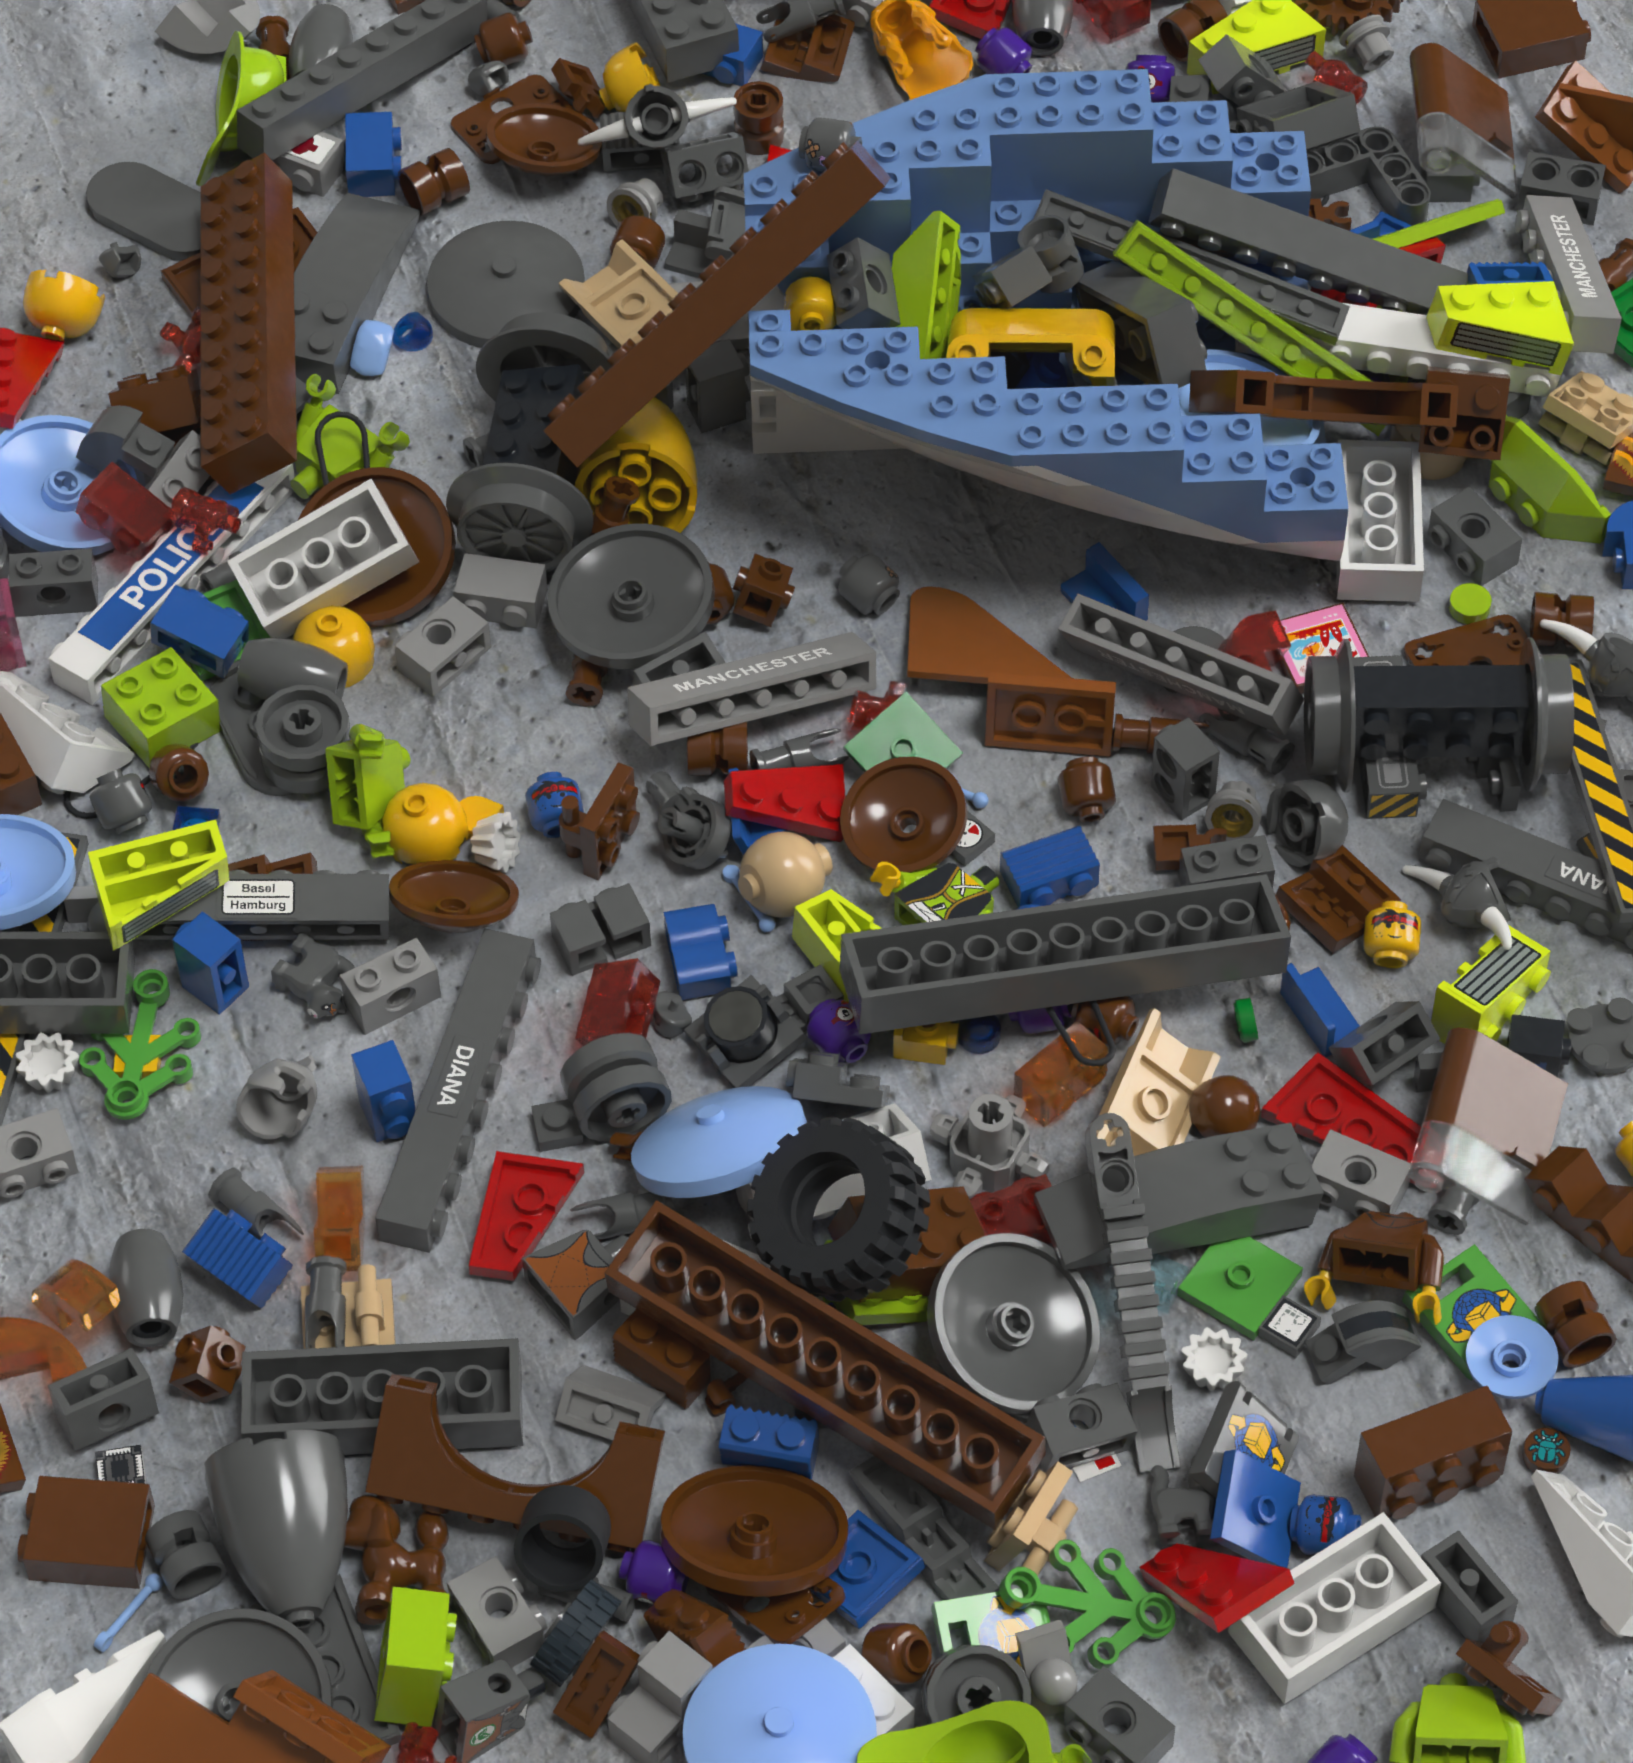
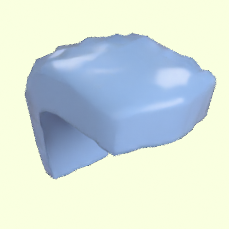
M365 320L356 334L350 367L363 376L383 374L393 341V328L381 321Z

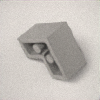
M670 1631L659 1642L654 1640L643 1649L637 1664L639 1686L629 1696L624 1694L619 1697L608 1712L607 1720L610 1740L639 1763H662L683 1741V1722L690 1698L703 1678L713 1669V1665Z

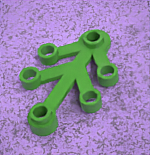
M156 969L142 971L133 981L135 996L140 1005L131 1043L123 1034H91L93 1039L104 1041L125 1063L123 1077L120 1078L107 1065L105 1053L100 1048H87L79 1056V1063L83 1074L88 1077H95L107 1090L104 1098L107 1111L113 1117L121 1120H129L140 1116L148 1107L149 1096L170 1082L183 1084L188 1082L193 1076V1068L189 1057L184 1054H174L166 1060L164 1067L142 1079L143 1066L157 1057L160 1059L178 1046L183 1048L194 1047L201 1040L198 1022L192 1018H183L175 1023L173 1029L149 1043L157 1010L165 1004L170 996L166 975ZM152 991H158V992L153 993V994H148V993H150V992H152ZM186 1030L194 1031L192 1034L187 1036L181 1035V1033ZM91 1060H100L95 1065H87ZM178 1066L186 1067L184 1070L180 1072L172 1071L175 1067ZM126 1099H133L129 1102L122 1103Z
M1068 1539L1059 1541L1051 1549L1049 1560L1051 1565L1058 1571H1068L1083 1592L1041 1584L1037 1574L1026 1567L1012 1569L1001 1580L999 1586L1002 1600L1008 1606L1015 1609H1024L1035 1603L1082 1612L1081 1616L1065 1627L1070 1653L1078 1641L1107 1619L1113 1618L1129 1621L1112 1637H1101L1088 1648V1660L1097 1669H1101L1103 1666L1106 1669L1117 1661L1119 1653L1141 1636L1148 1639L1165 1637L1173 1629L1176 1622L1175 1607L1172 1601L1163 1594L1146 1592L1125 1565L1123 1554L1114 1548L1103 1550L1095 1558L1094 1570L1100 1578L1114 1580L1128 1600L1112 1597L1081 1557L1079 1546ZM1059 1549L1069 1552L1071 1562H1066L1060 1557ZM1104 1558H1109L1115 1563L1116 1569L1114 1571L1105 1567ZM1011 1585H1017L1022 1589L1023 1598L1017 1597L1012 1592ZM1145 1611H1151L1155 1614L1157 1618L1156 1624L1148 1620ZM1098 1647H1103L1108 1651L1109 1660L1102 1659L1098 1655Z

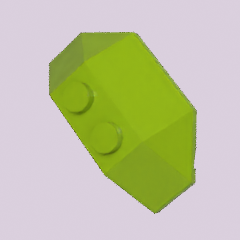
M941 210L933 211L893 253L892 273L901 323L896 327H918L920 359L946 358L951 321L958 313L961 286V252L957 241L960 239V225Z
M1506 415L1501 460H1491L1488 487L1499 501H1504L1517 513L1524 525L1532 527L1542 538L1598 544L1604 542L1607 523L1611 513L1604 505H1599L1594 492L1573 467L1522 420Z

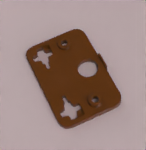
M534 74L527 76L500 91V88H497L484 95L483 101L454 116L451 120V128L482 162L495 164L501 161V159L492 151L483 152L486 149L485 143H487V124L496 114L491 109L495 103L505 101L512 104V106L543 103L558 105L572 110L574 108L543 76Z
M1503 614L1411 640L1405 644L1404 654L1411 666L1469 665L1474 661H1486L1491 665H1519L1522 645L1528 636L1513 616ZM1495 625H1501L1503 628L1511 627L1506 636H1502L1499 632H1491L1494 631ZM1419 647H1425L1427 650L1435 649L1432 651V657L1430 658L1415 654L1418 653Z
M827 1577L818 1584L798 1592L766 1596L770 1601L763 1610L748 1612L745 1610V1606L749 1600L755 1598L754 1596L730 1594L705 1586L709 1595L732 1611L733 1616L746 1626L750 1625L762 1635H766L774 1644H792L841 1606L846 1598L844 1589L834 1580ZM809 1589L822 1594L830 1590V1601L826 1604L820 1601L814 1605L810 1604L809 1601L813 1603L814 1599Z

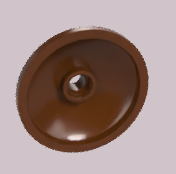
M528 103L511 106L496 113L489 120L486 129L487 144L499 159L513 168L535 175L554 176L579 171L595 161L602 149V142L579 146L577 143L578 139L598 130V126L585 115L558 105Z
M920 757L889 759L864 772L849 789L841 809L840 824L842 836L855 859L872 871L875 870L880 862L891 863L901 872L912 873L928 870L944 861L960 842L967 823V802L957 779L942 765ZM908 825H916L914 831L910 833L904 832Z
M459 860L426 861L407 866L398 871L391 878L389 884V898L392 904L404 916L425 927L446 933H466L495 925L515 911L519 898L517 885L504 873L482 864Z

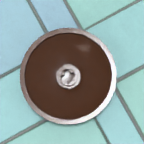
M371 467L346 473L326 484L307 503L299 519L369 479L373 480L419 560V563L342 606L360 615L369 627H379L407 619L434 599L450 574L454 562L456 540L453 523L447 509L429 485L414 475L401 470Z
M729 1466L696 1475L679 1485L670 1494L661 1513L660 1539L663 1550L671 1563L687 1577L704 1586L742 1596H778L812 1587L826 1579L838 1568L847 1549L848 1520L843 1507L834 1495L807 1477L791 1471L767 1466Z

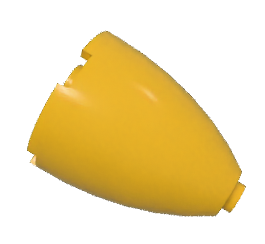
M654 397L578 466L575 487L586 497L594 512L595 507L602 502L605 495V481L612 476L628 478L639 487L640 492L639 499L631 505L629 510V524L659 525L681 533L690 523L695 513L698 483L695 456L689 437L678 417L665 403Z

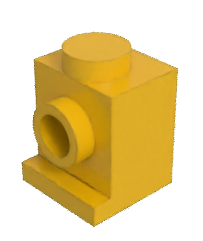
M949 1021L894 1029L893 1058L945 1065L948 1048L956 1049L959 1023Z

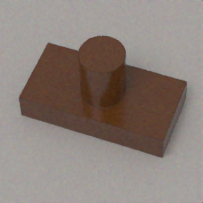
M602 1631L589 1649L553 1713L592 1739L600 1731L608 1717L610 1708L620 1697L637 1668L640 1655L607 1632Z

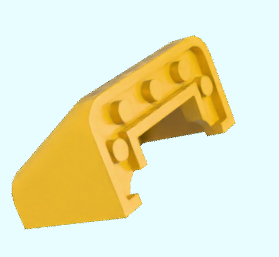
M968 308L958 312L951 321L946 358L991 357V352L1073 353V373H1081L1086 376L1092 383V386H1115V325L1110 315L1102 310Z

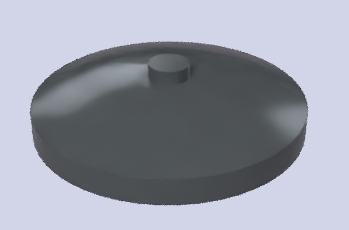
M495 221L461 232L439 250L429 268L427 290L431 311L438 323L458 340L482 348L489 339L499 334L509 321L524 314L551 312L575 318L581 308L560 288L559 282L563 279H569L583 283L585 282V276L578 253L566 239L556 232L529 222Z
M638 523L605 529L577 544L557 566L548 591L549 613L554 629L562 643L581 659L598 666L613 669L639 668L698 636L711 616L715 600V587L711 569L700 548L689 538L675 530L659 525Z
M999 1233L981 1237L955 1252L940 1268L931 1286L927 1306V1323L931 1343L941 1366L952 1381L1003 1412L1014 1415L1030 1414L1032 1407L1043 1398L1057 1395L1062 1399L1072 1396L1082 1387L1092 1372L1100 1343L1099 1317L1094 1299L1077 1269L1063 1270L1055 1249L1046 1243L1032 1237L1013 1233Z
M235 1608L221 1610L188 1623L163 1645L153 1659L146 1675L147 1677L149 1673L155 1674L227 1722H230L241 1703L233 1696L242 1680L270 1670L276 1671L333 1708L334 1705L333 1688L329 1672L312 1641L287 1620L272 1613L255 1609Z

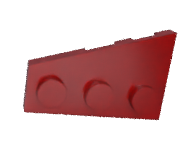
M843 764L731 771L724 779L726 816L841 842L844 839L840 824L841 809L846 797Z
M496 1151L468 1265L469 1274L514 1281L523 1268L522 1258L534 1251L585 1173L584 1164Z
M1179 1543L1160 1550L1154 1558L1139 1567L1147 1584L1218 1633L1295 1584L1288 1568Z

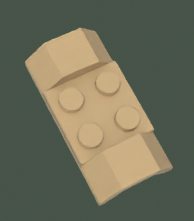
M623 239L615 244L609 265L588 280L581 283L563 279L559 282L560 288L617 348L623 345L629 338L636 344L642 338L637 333L642 326L660 310L665 316L670 313L672 309L667 304L678 294Z
M1152 1008L1145 1018L1134 1045L1130 1046L1127 1050L1099 1115L1115 1113L1124 1118L1130 1129L1134 1156L1184 1143L1193 1123L1189 1109L1193 1090L1203 1082L1212 1079L1221 1056L1212 1051L1192 1049L1182 1044L1162 1029L1161 1012ZM1106 1124L1096 1134L1098 1139L1106 1140L1107 1146H1111V1142L1118 1137L1117 1132H1110Z

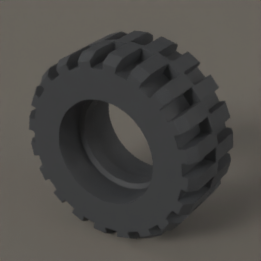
M825 1117L820 1120V1126L812 1121L805 1123L797 1128V1135L792 1136L788 1133L777 1142L780 1147L774 1154L767 1153L761 1162L765 1165L761 1175L755 1174L750 1187L755 1191L754 1199H748L747 1215L754 1218V1221L748 1224L750 1238L758 1243L756 1245V1252L763 1262L770 1265L772 1271L816 1297L822 1296L829 1301L838 1302L843 1301L846 1297L853 1301L866 1298L869 1295L868 1289L878 1293L890 1285L888 1279L895 1274L900 1277L909 1267L905 1263L912 1253L917 1256L923 1244L918 1241L921 1231H927L930 1219L929 1216L924 1214V1208L930 1206L929 1191L922 1187L925 1184L926 1178L921 1167L914 1163V1157L905 1148L860 1120L852 1118L840 1120L837 1117ZM861 1173L865 1187V1198L857 1221L839 1239L828 1244L816 1245L812 1225L814 1212L820 1198L839 1179Z

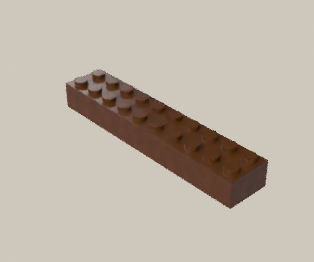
M858 140L850 147L845 142L841 143L822 162L826 169L819 176L812 170L791 190V193L795 196L791 202L787 204L783 198L779 200L760 219L764 226L758 232L751 226L729 247L734 253L726 260L722 255L718 256L698 276L703 282L697 288L690 282L667 304L672 309L670 313L665 316L661 310L657 312L637 332L642 338L636 344L629 338L607 359L611 365L609 369L605 371L601 366L596 368L577 387L581 394L576 399L569 393L546 415L551 422L543 431L576 467L581 465L886 186L891 177Z
M265 152L251 160L242 162L238 167L219 177L210 179L201 186V467L230 495L297 461L292 180Z
M657 1200L604 1273L608 1290L613 1295L996 1530L1045 1456V1437Z

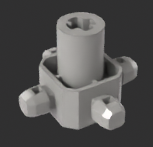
M983 1094L970 1104L969 1110L961 1123H959L958 1118L947 1114H938L930 1126L932 1137L946 1146L950 1144L949 1164L954 1177H956L953 1187L964 1186L970 1202L976 1199L982 1189L992 1194L1008 1191L1018 1174H1020V1179L1031 1183H1042L1049 1171L1048 1161L1033 1151L1029 1153L1030 1132L1025 1120H1023L1026 1102L1022 1098L1015 1095H1009L1004 1098L996 1094Z

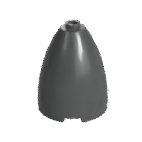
M303 1429L285 1430V1439H267L253 1445V1440L250 1437L238 1440L214 1452L204 1463L206 1471L205 1482L211 1509L220 1536L234 1566L251 1593L268 1613L287 1620L298 1629L309 1627L315 1623L314 1619L322 1614L333 1591L342 1560L348 1514L344 1452L340 1448L339 1438L330 1433Z

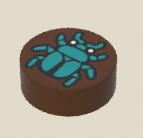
M1540 1428L1528 1435L1522 1455L1525 1465L1533 1473L1537 1469L1559 1474L1568 1464L1571 1448L1568 1439L1561 1432L1551 1428Z

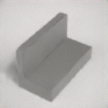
M582 1365L565 1379L555 1421L614 1440L620 1421L650 1427L653 1413L664 1403L666 1393Z

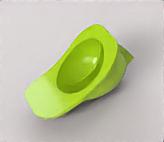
M240 31L233 33L221 64L216 93V139L206 154L196 180L197 186H202L208 181L220 152L239 149L237 147L236 110L286 82V57L274 55L264 49L245 47L243 35Z
M1011 1700L990 1703L967 1713L929 1725L879 1735L864 1744L857 1755V1763H1058L1052 1754L1049 1728L1043 1715L1035 1707L1027 1703Z

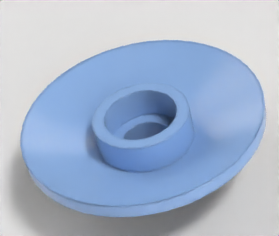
M1504 1315L1489 1319L1475 1329L1467 1343L1466 1364L1472 1378L1480 1387L1488 1385L1492 1394L1498 1397L1522 1399L1546 1388L1548 1381L1554 1378L1558 1366V1350L1551 1335L1540 1324L1525 1317ZM1505 1361H1514L1519 1367L1510 1368L1503 1365Z

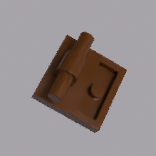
M617 763L587 814L579 811V802L575 796H565L561 801L562 813L559 816L560 838L565 843L566 854L570 858H578L582 855L583 874L596 880L601 878L607 866L611 868L615 865L620 854L623 839L626 834L631 836L634 833L639 822L640 813L636 811L638 788L635 787L634 769L630 766Z
M1502 1621L1492 1627L1490 1635L1485 1642L1471 1639L1464 1641L1456 1653L1457 1656L1467 1662L1463 1670L1484 1686L1489 1684L1494 1688L1498 1686L1504 1690L1505 1693L1501 1699L1522 1715L1527 1713L1532 1717L1537 1713L1552 1716L1563 1701L1512 1663L1529 1640V1636L1522 1625L1512 1621Z

